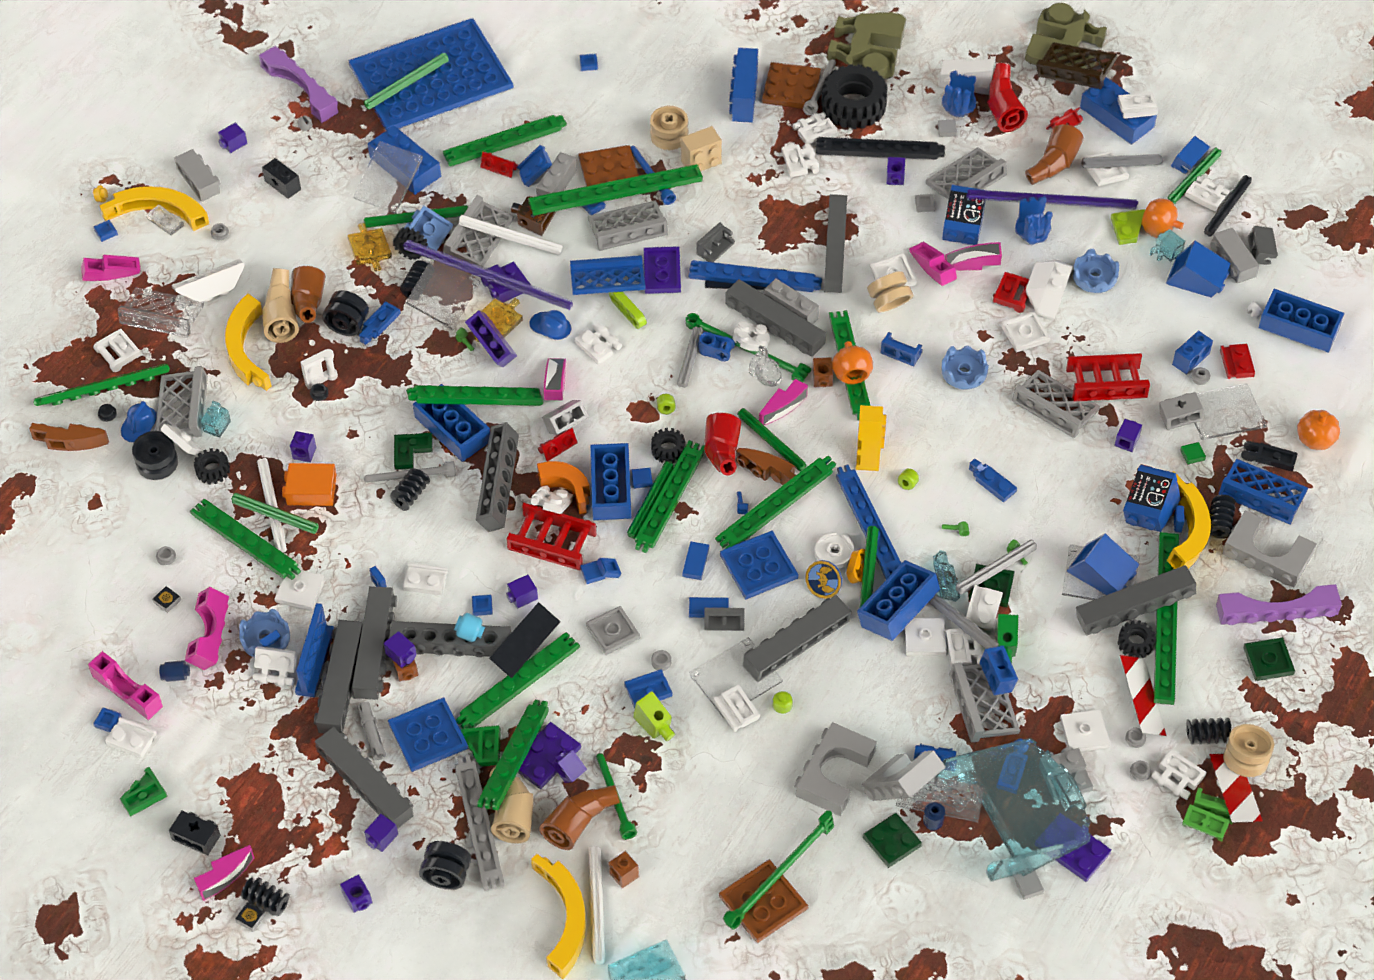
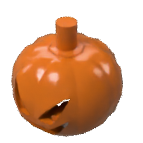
M1163 198L1151 201L1142 218L1144 230L1156 238L1167 236L1174 227L1182 230L1184 223L1177 221L1178 211L1174 203Z
M850 341L845 342V348L840 349L832 360L833 371L837 379L846 384L861 383L869 377L873 370L872 357L865 348L852 346Z
M1311 410L1297 424L1299 440L1310 449L1326 450L1339 439V421L1328 411Z

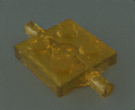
M360 223L358 225L359 233L347 235L356 264H372L375 272H377V269L380 271L381 266L379 262L392 258L383 229L367 230L365 224L362 223L361 225Z
M516 298L509 304L494 299L482 310L504 338L523 321V316L514 310L520 304V301Z

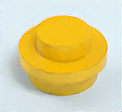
M98 185L93 189V196L96 202L104 203L106 198H108L107 189L102 185Z

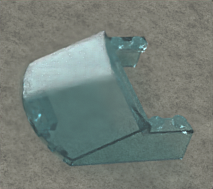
M1031 738L946 758L942 762L946 768L933 778L940 789L945 792L971 785L1004 842L1011 857L991 862L988 865L986 874L991 882L1018 874L1025 876L1090 841V818L1087 817L1085 811L1087 806L1078 785L1062 764L1058 765L1051 758L1052 754L1048 750L1044 752L1036 746L1037 742Z

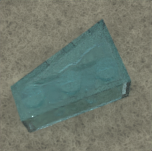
M667 939L607 965L610 980H685V974Z

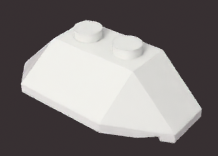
M237 259L175 283L172 287L177 293L199 302H208L213 299L212 297L226 295L230 292L229 290L234 289L244 268V263Z
M1059 260L1035 263L1025 292L1037 315L1051 320L1055 319L1073 265Z

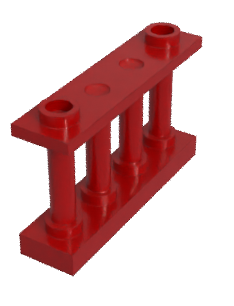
M1142 353L1068 357L1066 372H1075L1077 383H1074L1073 401L1148 398L1149 379L1140 380L1137 370L1140 369ZM1111 370L1114 381L1103 382L1101 371ZM1119 370H1130L1132 380L1122 381ZM1093 371L1096 382H1085L1082 372Z
M523 503V516L526 518L518 534H508L506 538L508 550L580 571V565H583L580 550L587 535L596 537V523L543 510V508L537 505ZM533 519L544 522L535 540L525 537ZM551 525L562 527L554 545L543 543ZM569 530L580 533L572 550L561 548Z

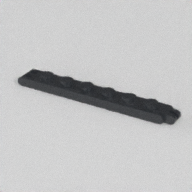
M818 137L816 139V154L901 157L911 159H937L938 157L945 156V146L938 145L937 142Z

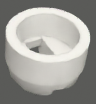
M1253 301L1248 306L1247 313L1253 312L1251 317H1258L1263 313V310Z

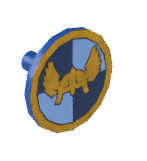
M820 560L815 561L808 567L805 581L812 594L819 598L827 599L835 596L840 591L842 576L836 565L829 561Z

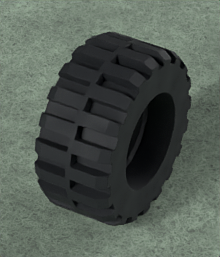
M853 64L847 67L841 66L838 70H833L826 76L822 85L821 106L823 112L837 126L839 124L842 128L850 127L851 129H856L860 127V129H863L867 125L875 124V121L878 122L882 118L887 107L888 87L885 79L876 70L872 71V68L868 66L863 67V65L859 64L858 66H853ZM847 94H859L866 98L852 100L845 98L843 96Z

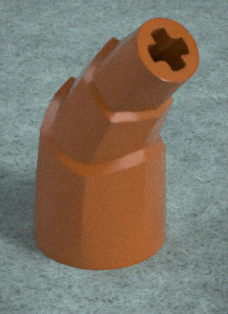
M1062 124L1055 126L1051 130L1044 156L1035 166L1025 171L1030 184L1034 185L1047 178H1052L1064 169L1070 168L1084 139L1079 129L1071 125Z
M313 266L296 267L292 270L291 303L294 306L296 315L305 323H311L316 318V311L322 300L326 279L325 273Z
M615 785L600 789H590L572 797L566 796L539 827L540 833L555 847L571 850L593 817L598 815L603 809L620 803Z

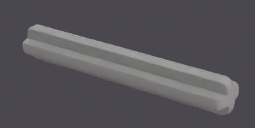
M694 327L677 381L679 387L685 388L688 385L699 347V336L703 333L701 327Z

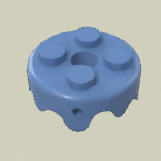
M1089 249L1083 256L1077 257L1073 267V279L1081 289L1087 292H1106L1113 288L1117 282L1119 262H1114L1107 253L1097 255L1094 249ZM1091 273H1098L1099 276H1093Z
M968 345L960 350H956L954 346H951L942 360L941 372L945 381L951 386L958 389H973L985 381L989 365L987 364L984 350L976 351ZM967 368L969 369V371L963 372L960 369Z
M270 609L269 612L265 613L254 612L248 621L243 619L240 622L239 638L244 651L254 658L255 648L257 646L263 647L259 641L263 634H270L277 630L281 636V639L270 645L269 648L285 650L289 644L290 630L288 623L275 609Z

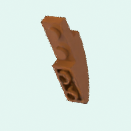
M32 423L29 428L33 440L46 442L48 449L80 451L98 448L109 443L106 430L86 427L82 424H70L68 429H65L63 427L47 426L42 423Z
M738 448L736 450V462L764 481L771 477L775 482L784 485L796 476L795 466L778 456L749 448Z

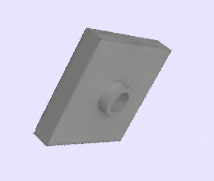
M621 606L586 622V627L605 655L640 639V634Z

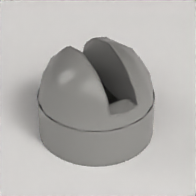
M304 115L299 118L298 126L300 130L307 131L312 128L310 117Z

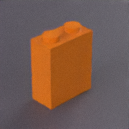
M289 463L288 471L284 473L286 486L282 488V496L286 498L287 505L333 506L337 477L335 464Z

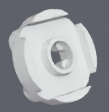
M740 321L734 329L733 341L735 343L738 341L743 349L760 351L761 347L765 346L766 348L769 344L770 335L767 332V327L762 324L755 325Z
M827 533L817 541L815 547L817 561H829L836 565L838 569L847 566L854 551L852 541L845 535L842 537L836 535L837 533ZM834 548V550L839 551L838 553H831V549Z

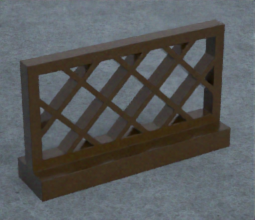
M1053 42L1043 59H1039L1036 63L1037 75L1041 78L1102 89L1104 79L1116 61L1117 54ZM1055 49L1062 50L1061 52L1054 53ZM1074 52H1075V53H1078L1077 55H1074V56H1071V57H1070V55H1069V54L1074 53ZM1065 55H1066V57H1067V58H1065V59H1063V60H1060V61L1058 60L1059 57H1062V56H1065ZM1087 56H1094L1093 58L1087 60L1085 58ZM1078 59H1082V60H1083L1082 62H1079V63H1076V64L1074 63L1075 60H1078ZM1103 59H1110L1109 61L1102 63L1101 61ZM1094 62L1099 63L1098 65L1092 67L1089 65Z

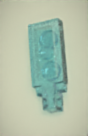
M939 550L933 556V566L940 587V598L956 602L960 599V594L956 591L957 579L954 566L948 562L947 553Z

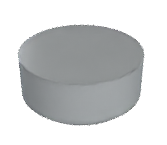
M664 650L653 653L651 657L653 668L656 670H667L671 666V655Z

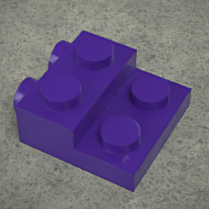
M511 262L503 267H499L496 264L487 268V271L489 269L491 273L492 271L495 274L497 273V275L500 273L504 276L506 275V277L508 276V278L510 277V279L512 277V280L514 278V281L516 279V282L518 280V283L520 281V283L522 282L526 286L530 285L515 262ZM481 278L484 287L487 286L489 288L492 298H496L499 304L523 294L512 288L510 289Z

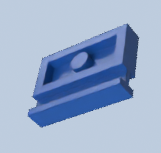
M539 145L517 166L525 186L529 187L552 165L548 153L545 151L546 148L542 145Z
M662 669L624 682L634 709L636 702L651 691L660 701L672 697L671 688Z

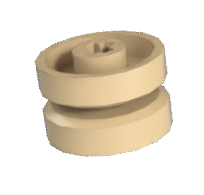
M668 105L656 109L651 114L650 137L653 144L663 150H675L681 147V137L688 135V116L683 109Z
M899 271L883 276L867 287L870 297L876 298L873 304L877 312L892 310L913 298L914 295L911 288L904 286L907 279L903 272Z
M1253 724L1236 726L1231 731L1223 755L1225 764L1231 771L1244 777L1262 775L1267 770L1275 746L1273 737L1262 727Z

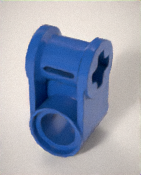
M704 332L699 336L698 350L701 355L720 361H728L730 359V351L735 346V342L731 338L710 332Z

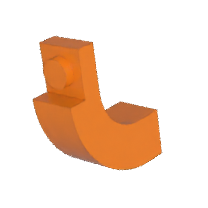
M559 461L537 463L541 487H562L574 494L579 514L587 513L586 505H589L590 485L586 476L578 468L568 463Z

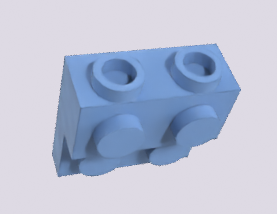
M423 206L421 210L417 209L412 216L413 222L411 224L408 222L405 228L409 227L410 230L414 228L415 232L419 231L420 235L423 234L425 236L423 239H427V249L429 247V250L431 248V250L433 249L434 251L436 249L437 251L454 224L426 206Z

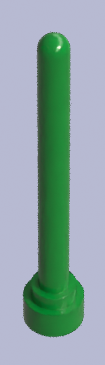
M602 753L597 754L596 759L606 786L615 785L604 755ZM619 797L620 803L614 805L621 823L619 832L622 839L628 840L637 835L635 825L628 820Z

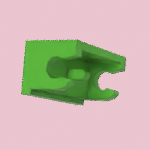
M1198 787L1193 806L1230 820L1229 824H1232L1233 822L1231 821L1225 800L1201 793L1202 788Z
M1190 804L1182 826L1191 827L1218 838L1222 842L1230 820Z

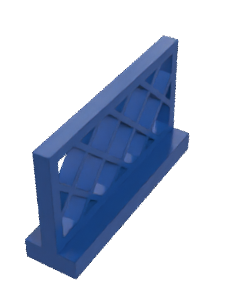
M642 255L570 261L573 295L645 290ZM626 276V277H628L629 279L626 281V280H624V279H622V278H624V277ZM589 279L593 280V282L588 283L586 281ZM634 281H637V282H639V283H641V284H632V283H633Z
M1236 459L1228 475L1224 478L1218 495H1229L1235 499L1236 503L1291 525L1308 491V487ZM1237 466L1245 469L1246 472L1239 473ZM1255 475L1263 476L1264 479L1257 480ZM1250 477L1252 481L1245 482L1243 478ZM1273 483H1280L1282 487H1275ZM1268 484L1270 489L1263 490L1261 485ZM1291 490H1297L1302 493L1293 495ZM1286 491L1288 496L1281 497L1279 492Z
M316 603L296 670L298 682L295 694L299 696L316 697L333 638L334 626L327 625L323 605L320 603Z

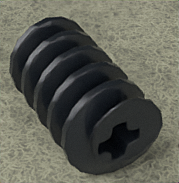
M415 261L400 286L401 293L412 301H418L434 273L433 267L426 261Z
M410 469L399 482V485L395 487V490L391 492L390 497L393 503L403 511L409 510V506L414 504L413 500H417L418 495L426 488V484L430 483L429 476L419 469Z
M1217 495L1211 501L1210 534L1217 538H1229L1232 533L1236 501L1229 495Z
M1227 717L1224 721L1222 718H1217L1216 722L1213 718H1210L1208 722L1205 718H1202L1200 723L1198 719H1193L1192 722L1187 719V737L1191 745L1194 744L1195 739L1198 740L1199 744H1202L1203 738L1206 739L1207 744H1210L1211 738H1214L1216 744L1219 743V738H1222L1223 743L1226 744L1232 731L1230 718Z
M253 877L249 878L242 889L241 898L248 900L250 904H255L258 908H262L263 911L269 912L272 916H280L287 907L290 894L285 893L282 896L283 890L278 889L276 891V886L272 885L269 887V882L267 881L261 885L262 878L260 877L255 881Z

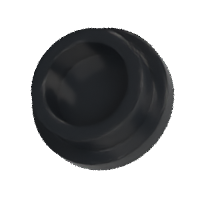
M321 383L314 384L310 390V396L315 401H322L329 394L328 388Z
M103 404L98 410V417L104 422L111 421L117 416L116 408L111 404Z

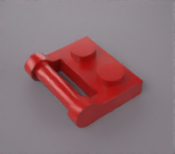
M1005 272L993 297V302L1013 308L1019 313L1024 312L1025 303L1028 298L1025 291L1029 279ZM1019 286H1024L1019 301L1014 300Z

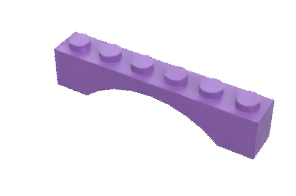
M273 46L259 55L261 67L270 76L290 80L303 88L310 98L311 113L321 123L338 113L336 98L330 96L324 87L319 86L316 80L308 76L306 71L297 66L296 62L290 59L283 50Z
M1336 584L1316 586L1303 597L1287 602L1258 601L1238 592L1219 594L1216 603L1221 625L1252 624L1259 621L1273 622L1283 619L1294 620L1296 618L1311 619L1319 616L1332 617L1338 615L1342 605Z

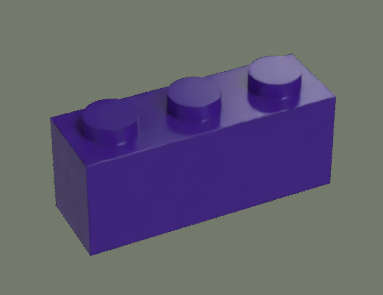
M478 310L465 321L497 365L505 367L517 357V354L486 313Z

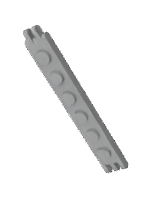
M466 754V762H462L461 756H457L458 764H455V770L485 892L488 891L487 883L491 882L492 890L497 889L495 881H499L501 888L505 887L487 809H485V804L483 808L477 807V801L482 793L476 763L475 760H470L469 754Z

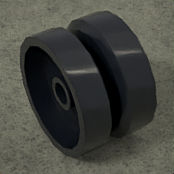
M345 290L336 291L332 294L329 305L326 306L323 312L322 319L332 331L344 336H354L359 333L363 321L369 313V307L364 299L355 293Z
M150 431L140 435L134 441L132 454L140 475L146 479L159 480L170 476L176 470L178 456L174 442L166 434L160 431Z
M430 842L424 853L419 876L428 884L441 889H460L465 883L466 871L471 862V854L463 847L451 842Z

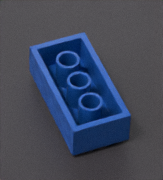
M738 48L737 54H734L733 65H736V67L732 68V77H735V79H731V90L733 91L729 95V102H732L729 106V114H732V122L753 123L758 77V49Z
M1105 77L1102 89L1090 87L1082 93L1080 108L1132 145L1155 127L1157 115L1123 119L1118 96L1130 93Z
M395 125L368 143L370 158L414 195L441 177L440 162Z
M1273 289L1262 313L1258 328L1329 353L1340 329L1344 313Z
M413 403L415 418L461 462L488 444L490 428L466 405Z
M629 443L590 445L593 520L632 519Z
M904 560L857 610L861 627L893 641L940 590L936 573Z

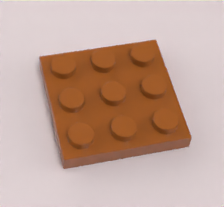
M771 62L762 103L803 109L806 101L811 100L819 84L821 68Z
M630 145L578 153L586 186L638 176Z
M770 859L719 892V898L729 910L739 909L777 867ZM782 875L744 915L741 925L758 944L806 911L808 904Z

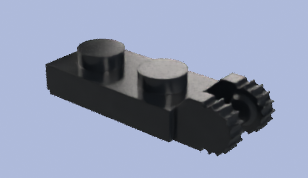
M1251 441L1244 443L1243 448L1246 450L1241 453L1243 459L1293 472L1298 455L1297 452L1264 443L1259 444Z

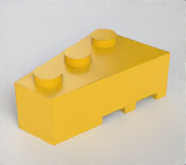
M860 405L856 470L879 471L880 448L884 449L887 415L883 414V407Z

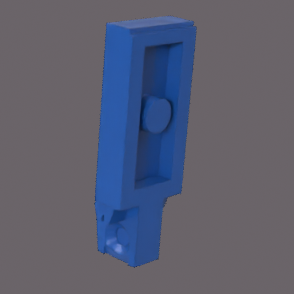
M384 302L363 324L364 327L359 334L360 342L366 345L372 338H377L401 314L400 309L388 302Z
M975 458L969 463V470L973 472L976 482L1002 502H1005L1017 492V487L987 464L983 465Z

